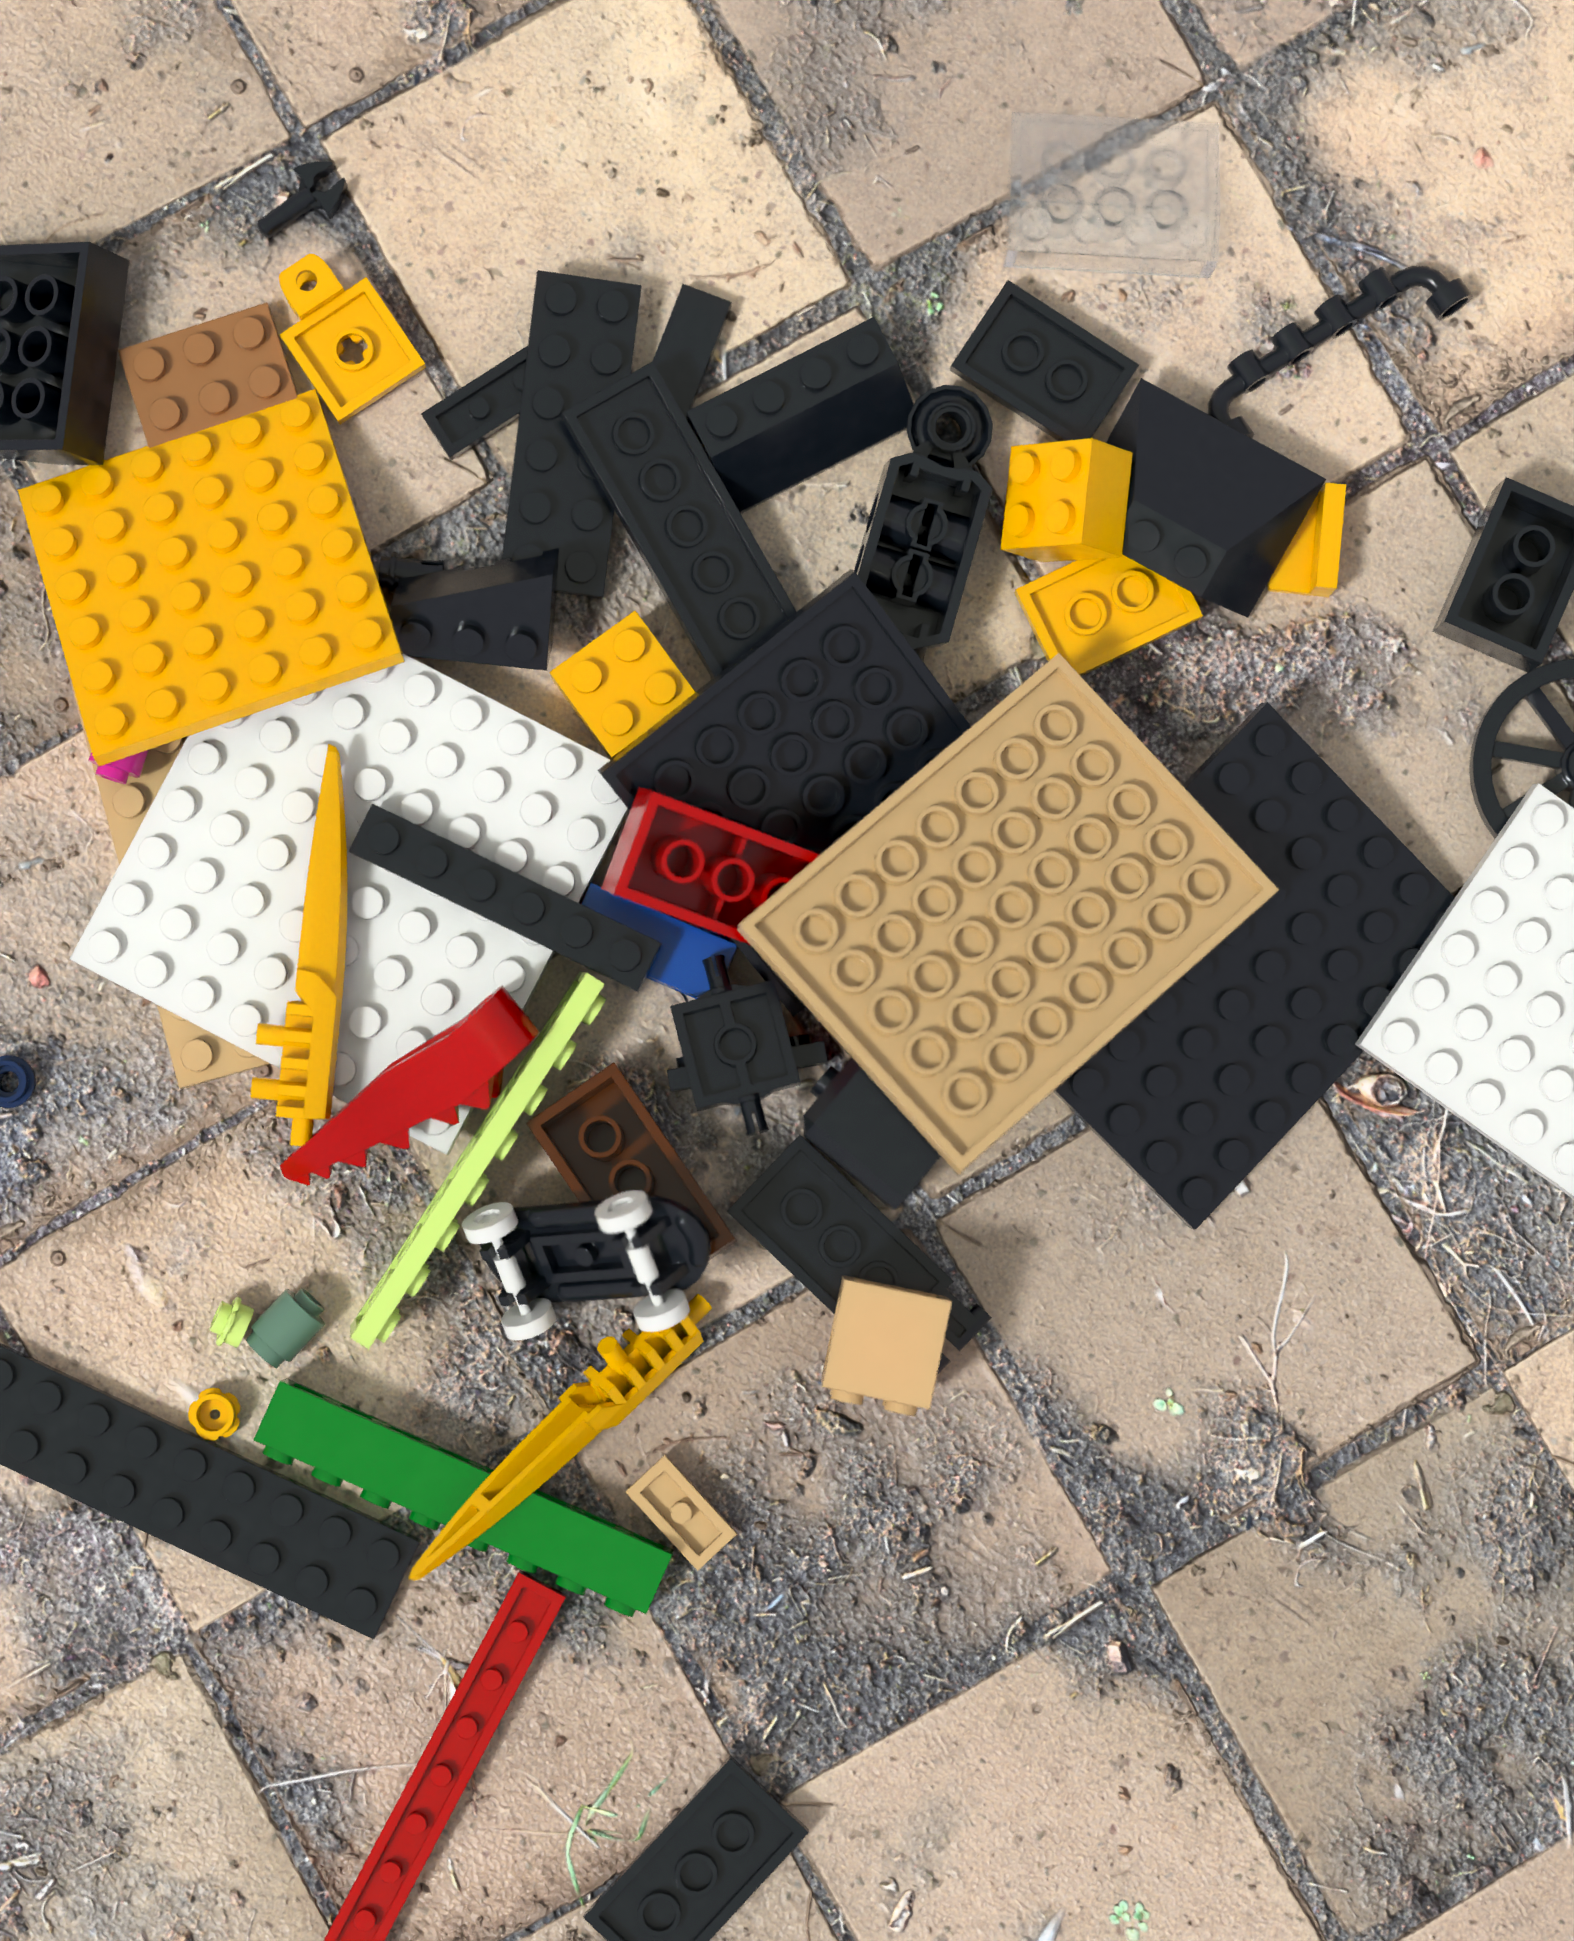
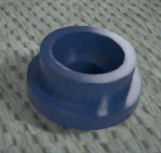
M12 1055L0 1056V1107H19L25 1104L35 1091L36 1076L34 1070L27 1061L20 1057ZM8 1072L15 1073L19 1080L17 1088L12 1092L5 1091L1 1083L3 1076Z

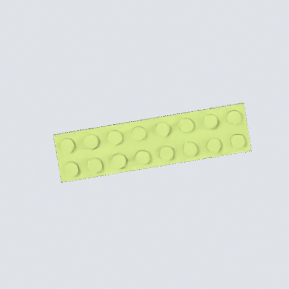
M580 971L350 1325L351 1339L367 1349L371 1347L375 1339L383 1343L388 1339L401 1318L399 1314L400 1309L397 1308L400 1300L405 1293L414 1297L431 1271L428 1269L429 1264L425 1263L435 1247L442 1252L446 1249L460 1226L458 1220L454 1218L464 1202L473 1206L489 1182L487 1175L483 1173L493 1157L502 1161L516 1141L519 1134L512 1127L523 1111L531 1116L544 1098L548 1089L541 1082L552 1066L560 1071L577 1046V1043L570 1039L580 1022L590 1025L606 1001V998L599 994L605 985L587 972Z

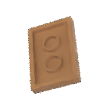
M268 303L118 350L149 448L298 398V393Z

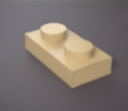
M666 1454L625 1491L697 1571L737 1535L734 1528Z

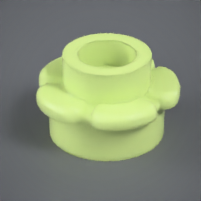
M236 1297L231 1304L222 1301L212 1319L209 1331L217 1334V1346H221L224 1342L237 1348L247 1331L254 1308L242 1304V1298Z

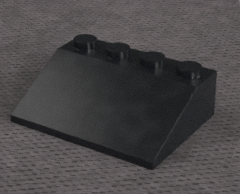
M91 242L0 245L1 459L56 465H103L130 260Z

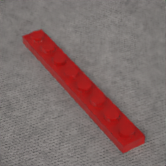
M521 1570L518 1572L324 1941H385L567 1596L566 1594Z

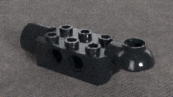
M942 385L930 389L917 399L908 415L907 435L913 451L912 453L893 457L883 466L854 571L922 661L924 660L926 649L941 646L950 640L993 489L977 471L971 468L973 464L984 456L991 443L993 427L988 407L979 396L962 386ZM949 417L958 423L961 430L958 442L947 443L939 438L935 429L939 418Z

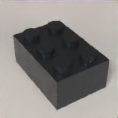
M1506 477L1491 493L1432 632L1527 673L1541 665L1574 590V506Z

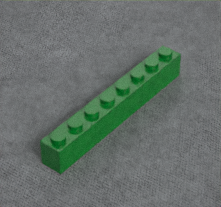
M288 1378L279 1381L253 1439L265 1445L262 1453L269 1458L286 1465H292L294 1459L302 1461L314 1467L311 1473L313 1477L336 1487H341L343 1480L362 1488L360 1497L366 1501L387 1509L390 1508L392 1502L412 1510L408 1517L409 1519L433 1530H438L440 1524L446 1525L475 1490L494 1471L487 1466ZM539 1489L535 1490L513 1510L467 1545L483 1552H487L489 1545L509 1553L506 1560L509 1564L533 1574L536 1573L538 1567L558 1575L555 1583L562 1588L579 1595H585L588 1588L607 1597L604 1602L605 1606L629 1617H633L636 1610L647 1614L674 1551L672 1548Z

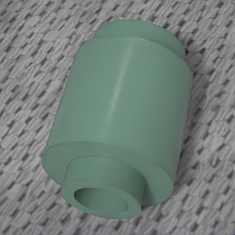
M303 1288L296 1294L289 1289H285L251 1326L253 1332L246 1341L262 1359L271 1366L278 1368L284 1360L291 1362L323 1328L325 1323L319 1315L325 1309Z

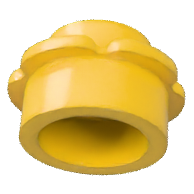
M208 1388L199 1394L197 1401L191 1403L188 1412L189 1421L195 1427L196 1433L203 1439L215 1441L220 1436L226 1438L238 1429L240 1424L238 1413L241 1411V1406L238 1399L232 1393L225 1394L219 1388ZM213 1409L219 1410L220 1417L218 1419L211 1417L210 1413Z

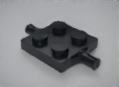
M716 955L715 961L719 973L718 977L715 975L711 957L702 960L710 990L695 1000L672 1005L670 1008L697 1112L722 1105L740 1106L747 1131L746 1135L753 1136L757 1134L752 1114L756 1116L760 1134L769 1131L761 1100L773 1092L799 1086L801 1081L774 979L750 986L731 985L724 960L725 956Z

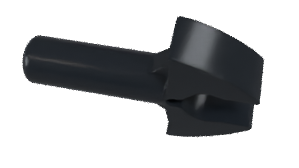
M311 162L294 168L296 176L300 179L298 192L257 222V227L264 237L272 238L309 209H323L329 219L333 218L346 194L347 182L345 178L334 184L328 191H316L318 181L335 171L333 162Z

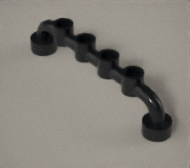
M1410 266L1389 276L1384 267H1380L1369 273L1358 283V287L1363 293L1347 304L1341 295L1331 297L1315 310L1314 314L1319 321L1302 331L1297 322L1290 323L1271 338L1270 341L1275 347L1271 352L1259 359L1251 349L1231 361L1227 369L1232 376L1213 391L1208 403V414L1252 438L1254 432L1243 416H1238L1234 419L1230 418L1229 406L1238 396L1254 391L1276 372L1286 366L1297 364L1306 358L1316 347L1330 338L1335 339L1343 335L1357 321L1373 311L1377 312L1386 308L1403 292L1412 287H1423L1432 293L1426 301V305L1438 321L1456 313L1471 300L1473 295L1461 278L1449 281L1441 272L1428 266Z

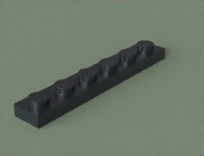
M373 803L349 849V852L638 993L662 946L660 942Z

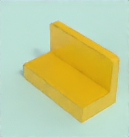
M1325 483L1322 486L1267 583V589L1270 592L1329 597L1337 589L1346 494L1345 484Z

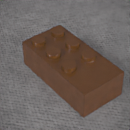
M614 1062L526 1122L579 1202L606 1200L627 1191H643L647 1196L653 1195L672 1199L688 1207L702 1221L709 1234L711 1244L709 1260L737 1242L733 1233Z

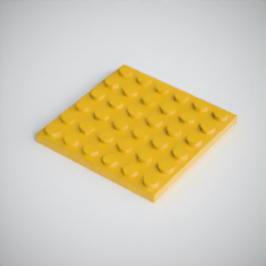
M316 389L298 394V398L151 448L145 446L104 460L103 465H89L18 490L91 752L99 766L405 662Z

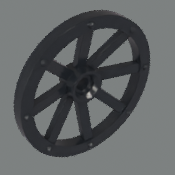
M1574 659L1543 665L1518 678L1496 697L1479 723L1471 747L1470 784L1479 815L1494 838L1498 836L1524 796L1505 808H1501L1492 781V758L1555 769L1556 776L1543 783L1542 786L1555 795L1564 789L1570 792L1567 804L1574 808V733L1540 689V687L1550 683L1574 680ZM1525 698L1562 747L1563 751L1556 752L1495 740L1507 715L1520 700Z

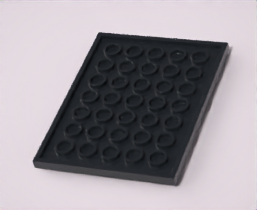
M1268 702L1260 703L1182 786L1279 889L1278 892L1053 1091L1193 1230H1196L1363 1053L1364 1050L1355 1045V1043L1455 898Z

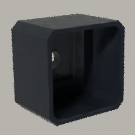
M853 1058L847 1062L840 1072L831 1065L810 1092L817 1099L802 1117L804 1137L888 1208L896 1210L941 1155Z

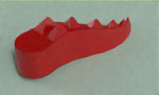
M501 985L463 1019L386 1067L339 1112L312 1135V1138L303 1146H299L280 1164L283 1176L308 1186L311 1183V1172L328 1179L331 1176L333 1164L337 1162L366 1167L368 1148L378 1143L405 1150L410 1148V1127L432 1118L456 1125L459 1123L460 1104L481 1109L489 1108L491 1106V1098H497L501 1093L504 1067L540 1031L504 986Z

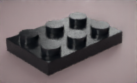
M1007 280L952 363L950 371L1057 441L1088 439L1094 436L1137 371L1139 364Z

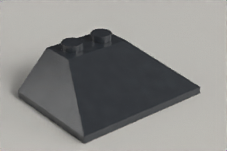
M1141 378L1106 442L1133 453L1122 554L1197 596L1248 618L1326 478Z

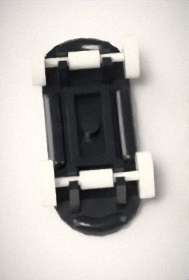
M638 1190L623 1192L606 1200L513 1207L510 1203L498 1202L475 1210L462 1222L467 1240L472 1244H480L481 1249L479 1252L483 1261H486L489 1269L504 1285L498 1296L501 1306H510L514 1301L517 1303V1305L506 1311L501 1318L506 1336L511 1340L529 1339L548 1330L557 1319L551 1302H580L646 1296L633 1309L639 1329L645 1332H656L670 1328L681 1322L689 1314L690 1307L683 1291L701 1278L709 1265L711 1253L709 1234L702 1221L688 1207L672 1199L653 1195L647 1196L645 1192Z

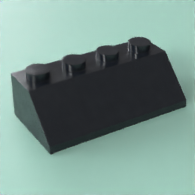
M872 317L686 411L689 425L740 514L907 430L908 415L914 403L898 361L875 317Z

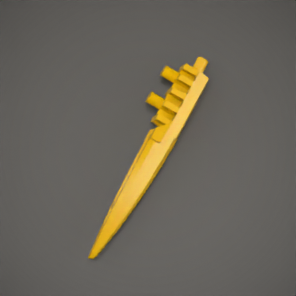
M328 744L319 794L303 909L295 984L296 994L302 1001H287L285 1025L258 1023L257 1045L283 1047L280 1079L252 1077L250 1098L277 1101L276 1117L292 1119L290 1145L303 1146L312 1138L314 1120L331 1119L343 997L347 935V845L340 755L337 747Z
M696 1294L688 1302L690 1307L689 1314L678 1324L656 1332L642 1331L639 1335L628 1328L621 1335L628 1345L624 1349L614 1337L608 1336L603 1338L598 1343L597 1350L608 1365L600 1373L590 1365L583 1372L589 1382L573 1383L558 1398L561 1403L496 1467L441 1530L412 1568L409 1579L414 1581L422 1579L537 1490L602 1430L618 1426L704 1342L700 1330L695 1325L712 1310L711 1305L700 1294Z

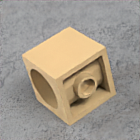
M842 1275L821 1377L822 1387L831 1389V1399L846 1403L862 1405L864 1396L882 1399L884 1410L894 1413L916 1416L917 1407L930 1409L952 1301L947 1296Z

